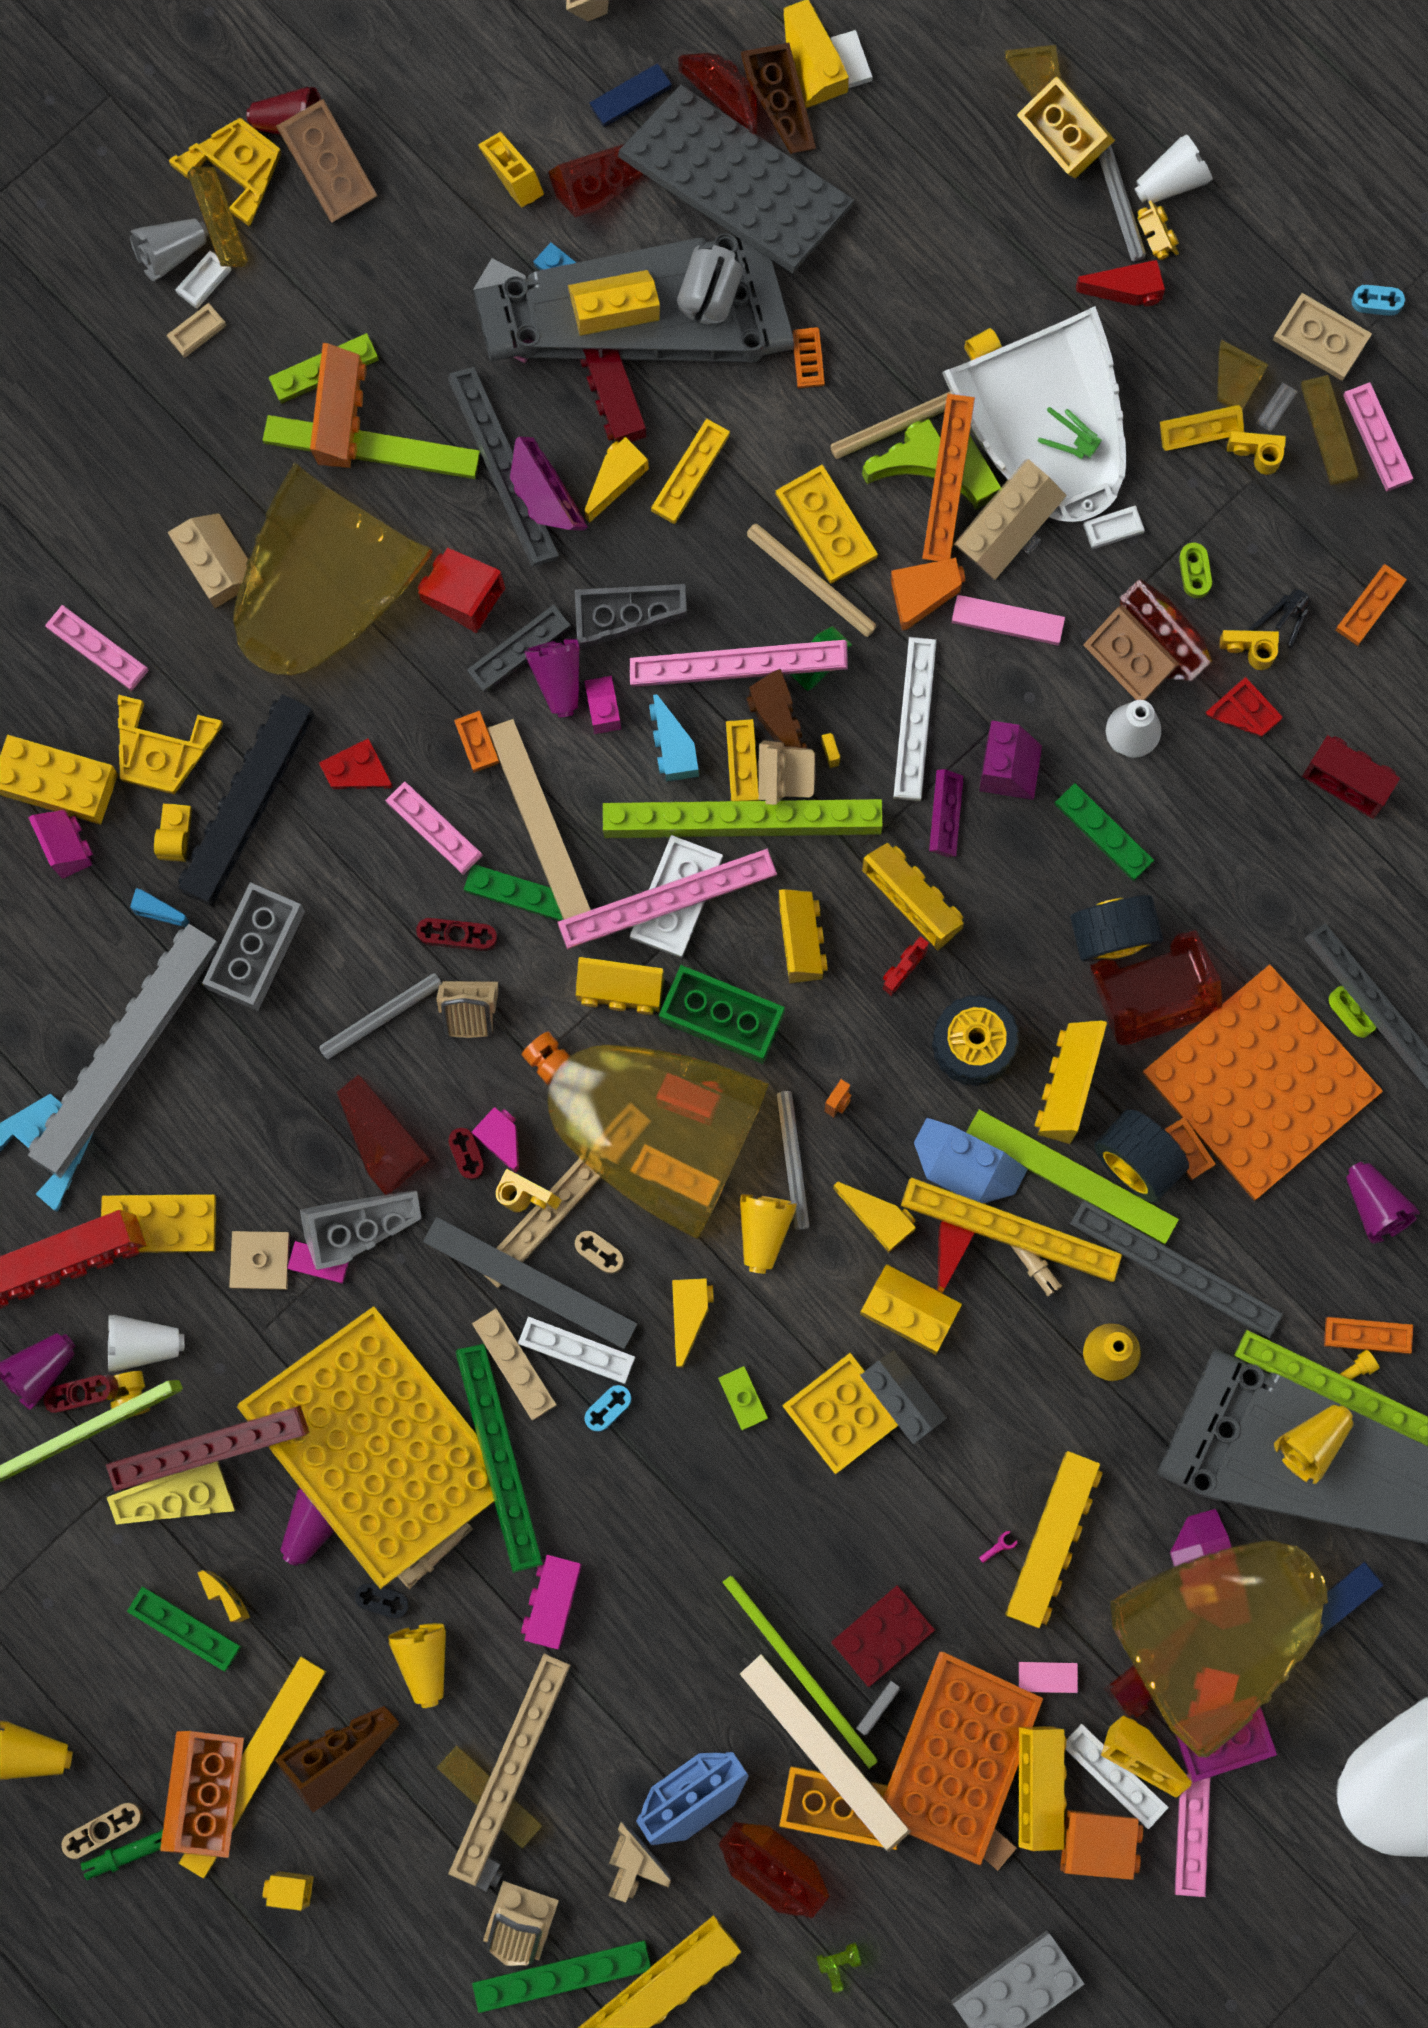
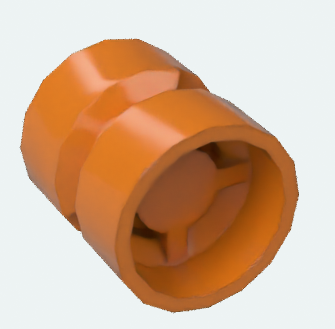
M549 1031L537 1037L521 1054L531 1067H538L537 1074L547 1085L560 1078L574 1064V1060L564 1049H558L559 1043Z

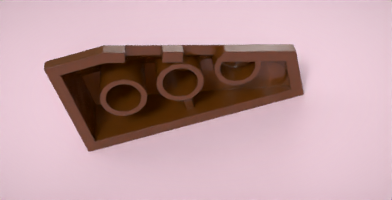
M383 1706L352 1719L350 1725L335 1731L333 1727L325 1731L324 1737L312 1742L309 1739H305L277 1757L275 1761L299 1797L314 1813L343 1790L399 1726V1722Z

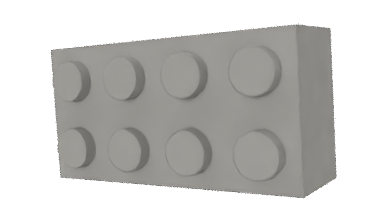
M250 882L202 982L203 985L212 992L259 1011L305 913L302 905Z
M1046 1930L951 2001L969 2028H1025L1083 1986L1084 1982Z

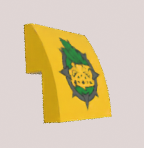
M202 1570L198 1572L208 1600L221 1599L230 1622H242L250 1618L242 1600L225 1580L213 1571Z

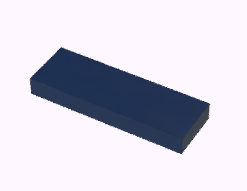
M657 63L591 101L590 107L602 126L606 127L668 91L672 86Z

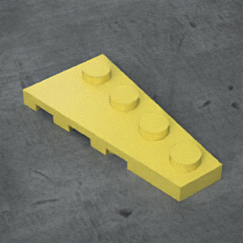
M219 1461L152 1480L107 1497L116 1524L236 1511Z

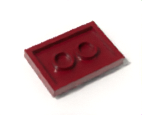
M896 1585L833 1639L831 1643L864 1683L870 1687L935 1630Z

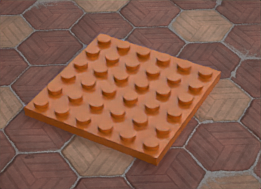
M1270 964L1142 1072L1181 1118H1186L1200 1140L1254 1201L1383 1092Z

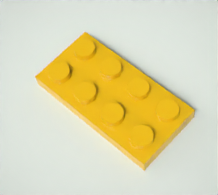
M823 465L818 466L775 491V495L830 584L878 557L876 550Z
M216 1195L102 1196L101 1217L117 1210L136 1214L147 1245L139 1249L140 1253L215 1252Z

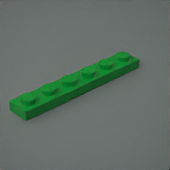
M642 1940L475 1981L472 1985L478 2013L643 1973L651 1968L646 1942Z

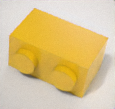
M280 1871L270 1875V1879L265 1880L263 1888V1898H267L266 1906L293 1910L307 1908L310 1906L314 1876Z

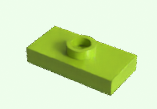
M744 1366L718 1378L742 1431L768 1419Z

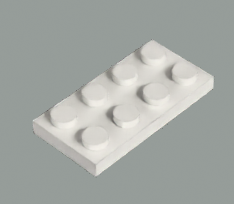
M671 835L649 890L719 866L723 855ZM705 901L634 926L630 939L682 958Z

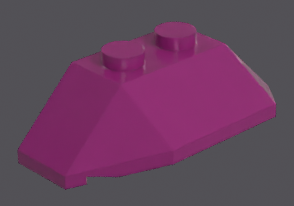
M519 436L515 439L510 479L515 486V493L527 506L530 518L537 524L567 530L584 531L587 525L579 509L550 461L538 447L534 437Z
M1216 1509L1187 1517L1170 1551L1187 1610L1222 1630L1251 1622L1246 1592L1228 1534Z

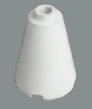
M1187 134L1180 137L1136 181L1138 187L1134 189L1142 203L1146 200L1148 203L1149 201L1155 203L1206 185L1213 180L1205 161H1202L1197 147Z
M1136 700L1117 708L1107 721V741L1114 751L1130 758L1143 757L1152 752L1161 737V724L1152 705L1145 700Z
M109 1315L108 1372H117L176 1358L179 1355V1351H184V1334H179L178 1328L118 1315Z

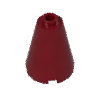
M307 86L253 102L250 108L247 109V122L255 130L281 135L276 126L320 101V94L316 87Z

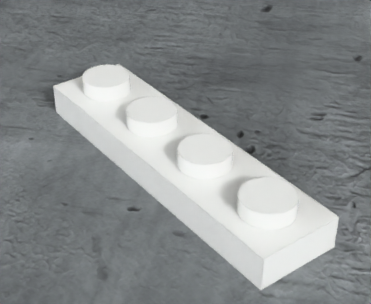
M528 1317L518 1342L519 1345L626 1384L635 1357L531 1317Z
M1082 1724L1066 1739L1067 1746L1065 1750L1128 1811L1139 1819L1147 1829L1169 1808L1133 1773L1102 1757L1101 1753L1104 1745Z

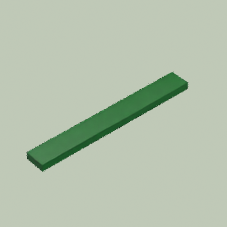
M485 1344L457 1349L455 1353L512 1571L516 1573L540 1567L543 1563Z

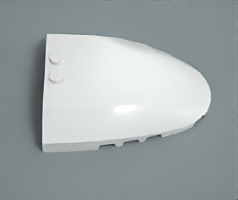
M1095 306L1058 324L942 372L952 394L975 397L971 430L988 456L1007 479L1013 475L1024 460L1029 459L1067 495L1049 517L1066 522L1083 521L1102 513L1117 498L1126 471V445L1122 422L1123 412L1119 401V386L1116 383L1113 370V359ZM1048 407H1051L1078 427L1065 414V410L1069 409L1090 430L1098 434L1097 437L1102 439L1091 458L1084 455L1080 459L1074 454L1038 442V438H1044L1077 449L1074 442L1078 435L1048 413Z
M1428 1697L1419 1700L1415 1705L1394 1717L1392 1721L1364 1741L1347 1759L1344 1770L1338 1779L1336 1791L1337 1804L1346 1827L1362 1844L1384 1854L1428 1857Z

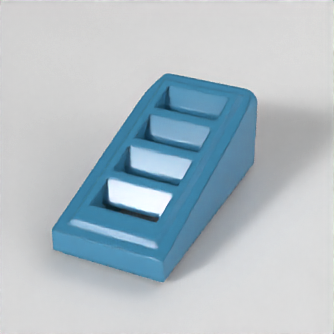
M136 888L130 906L136 915L185 928L190 923L183 913L142 889Z

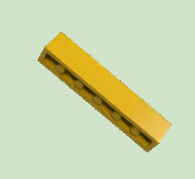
M1069 1451L1065 1452L1005 1616L1035 1628H1040L1041 1623L1047 1624L1052 1612V1608L1048 1607L1051 1596L1057 1597L1062 1585V1581L1058 1580L1061 1569L1067 1570L1072 1558V1553H1069L1068 1550L1072 1541L1077 1543L1082 1530V1526L1078 1525L1082 1514H1088L1093 1500L1088 1498L1092 1487H1098L1103 1473L1098 1470L1100 1463Z
M713 1915L578 2028H650L654 2024H659L674 2007L685 2003L691 1993L698 1987L709 1983L714 1974L723 1966L725 1967L733 1963L741 1951L734 1939Z

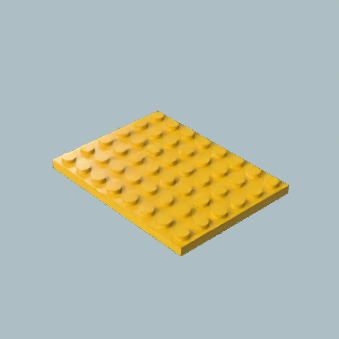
M374 1306L237 1405V1408L247 1421L301 1405L310 1433L268 1447L380 1589L494 1503L477 1434Z

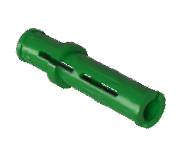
M163 1829L118 1849L112 1850L110 1848L105 1850V1854L86 1862H81L82 1871L95 1867V1869L84 1873L85 1879L88 1881L110 1870L112 1872L118 1871L119 1867L159 1851L161 1849V1842L157 1843V1840L162 1838Z

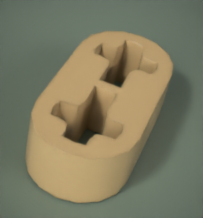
M584 1231L576 1237L575 1247L577 1252L597 1268L607 1274H615L622 1269L624 1259L621 1252L596 1233ZM592 1237L594 1239L593 1245L599 1249L597 1253L589 1248L583 1251L581 1240L583 1238L588 1240ZM603 1252L607 1256L616 1254L617 1266L610 1265L608 1268L605 1267L606 1261L600 1256Z

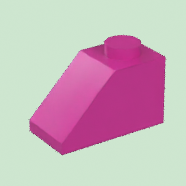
M612 676L586 680L585 686L594 734L621 730Z
M494 1107L476 1126L472 1134L516 1173L519 1170L518 1132L513 1124L516 1119L504 1108L500 1112Z

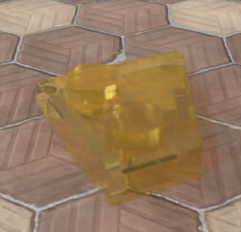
M1056 45L1005 50L1004 57L1006 62L1032 98H1035L1056 76L1060 78Z
M1222 340L1219 346L1217 401L1228 407L1240 405L1243 410L1266 371L1268 364Z

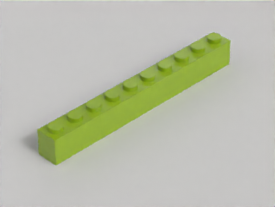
M882 799L780 801L777 805L765 804L766 801L603 803L604 838L671 837V835L675 837L878 835L882 833Z

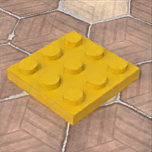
M851 1353L782 1405L835 1475L898 1426L860 1375L865 1371Z

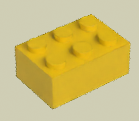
M1057 76L1017 114L1066 173L1074 178H1077L1115 141L1065 81Z

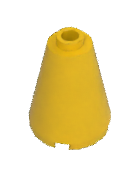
M751 1194L741 1195L740 1208L744 1265L750 1266V1272L766 1274V1269L773 1268L795 1214L797 1203L767 1196L755 1199Z
M1104 1324L1095 1328L1086 1338L1083 1349L1085 1364L1092 1374L1109 1381L1121 1380L1129 1376L1138 1366L1141 1355L1140 1345L1136 1336L1128 1328L1119 1324ZM1113 1344L1119 1348L1120 1352L1114 1350Z
M1332 1405L1281 1435L1274 1442L1276 1453L1280 1450L1285 1456L1282 1462L1296 1476L1306 1482L1311 1478L1313 1479L1312 1484H1316L1323 1478L1354 1425L1352 1413L1342 1405Z
M444 1624L419 1625V1629L410 1630L408 1627L393 1632L388 1636L389 1645L414 1702L421 1704L422 1708L438 1705V1700L442 1699L444 1694L446 1645Z
M0 1720V1729H5L4 1731L0 1730V1780L63 1774L64 1768L70 1769L73 1751H67L68 1744L8 1721Z

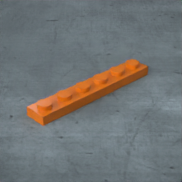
M947 393L922 559L934 561L951 559L975 397Z

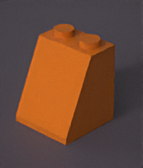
M1066 1809L1064 1821L1066 1831L1064 1850L1061 1853L1060 1870L1066 1874L1134 1880V1873H1139L1140 1855H1136L1137 1843L1142 1842L1143 1825H1138L1139 1819L1135 1817Z

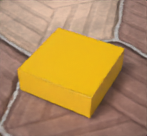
M833 734L822 735L821 743L829 768L839 766L840 755Z

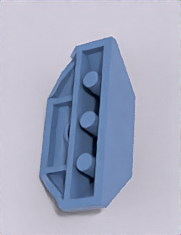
M926 1118L914 1141L927 1180L950 1192L983 1204L1015 1195L1028 1170L1005 1152L954 1126Z
M726 1752V1754L699 1753L651 1787L644 1802L642 1812L639 1814L636 1822L651 1845L687 1840L735 1805L746 1783L748 1774L733 1752Z

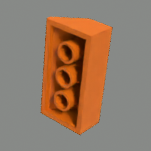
M323 343L310 450L318 465L350 468L351 459L355 460L357 454V444L353 443L354 433H359L360 417L356 416L357 408L362 407L363 391L360 390V383L365 381L366 364H363L359 354L329 343Z
M195 1731L176 1732L160 1851L229 1858L244 1738Z

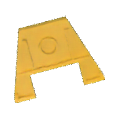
M238 118L211 134V138L201 144L196 143L188 148L189 151L179 157L175 155L169 160V163L174 169L189 179L206 160H209L245 188L244 192L229 209L233 215L250 226L282 153L279 147L244 120Z
M118 695L120 779L123 782L175 795L223 726L222 721L197 715L190 741H184L137 729L144 702Z

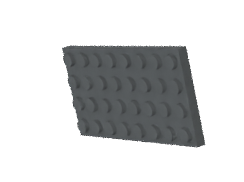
M682 85L669 96L623 145L618 154L619 158L792 274L848 212L854 202V199Z

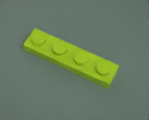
M367 333L337 346L359 354L363 364H366V366L379 360ZM321 354L269 377L281 404L318 387Z

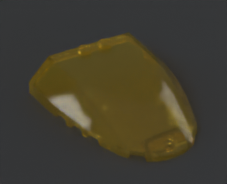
M294 463L267 510L266 520L260 533L256 535L253 552L246 563L247 569L243 582L239 587L233 616L237 644L243 654L253 664L266 672L277 675H295L307 672L334 656L370 627L408 587L433 551L428 546H423L408 539L335 493Z
M593 1046L576 1052L558 1068L549 1087L547 1098L548 1112L560 1138L601 1178L644 1210L698 1239L716 1205L759 1112L769 1084L721 1065L685 1055L628 1046Z
M1259 1541L1212 1552L1181 1563L1138 1584L1112 1600L1110 1604L1112 1627L1169 1728L1198 1757L1206 1758L1253 1719L1252 1715L1259 1707L1272 1699L1271 1694L1282 1682L1288 1680L1290 1677L1288 1675L1298 1661L1303 1660L1323 1627L1321 1623L1324 1605L1328 1603L1324 1578L1313 1559L1297 1546L1277 1541Z

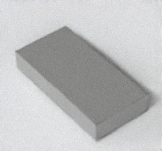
M892 1681L888 1683L856 1727L857 1730L864 1735L868 1734L900 1690L899 1686Z

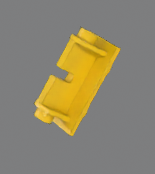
M1149 201L1151 209L1143 208L1139 210L1137 219L1146 236L1155 231V235L1147 239L1154 257H1158V260H1163L1168 257L1167 252L1169 251L1178 255L1179 253L1175 245L1179 244L1173 230L1168 231L1165 224L1168 221V217L1163 207H1157L1152 201Z

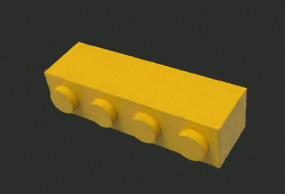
M1051 1726L1019 1727L1020 1848L1031 1851L1064 1850L1066 1831L1064 1811L1067 1805L1064 1795V1781L1067 1775L1064 1765V1751L1067 1746L1064 1729Z

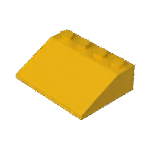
M1101 1020L1069 1023L1066 1031L1060 1030L1056 1046L1061 1047L1059 1057L1053 1056L1049 1073L1054 1075L1052 1083H1046L1043 1091L1042 1100H1046L1044 1111L1039 1110L1034 1126L1039 1127L1037 1135L1070 1144L1077 1134L1107 1022Z

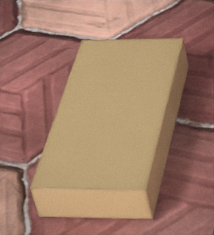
M208 303L167 334V338L185 358L227 325Z

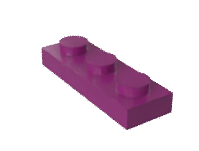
M942 769L936 772L929 851L945 857H955L958 842L963 775Z

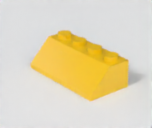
M886 843L864 857L862 871L937 951L963 929L962 914L954 906L949 908L945 904L943 894L935 886L930 888L926 884L924 874L916 866L911 868L907 864L905 854L897 846L892 848Z

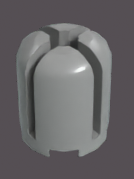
M698 245L693 250L677 297L678 308L685 316L694 320L696 312H699L705 299L711 278H713L699 323L707 325L719 324L729 315L745 269V263L741 266L735 260L736 254L726 248L713 245L712 250H698L700 246Z

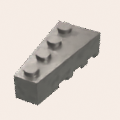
M685 584L575 590L579 650L687 617Z

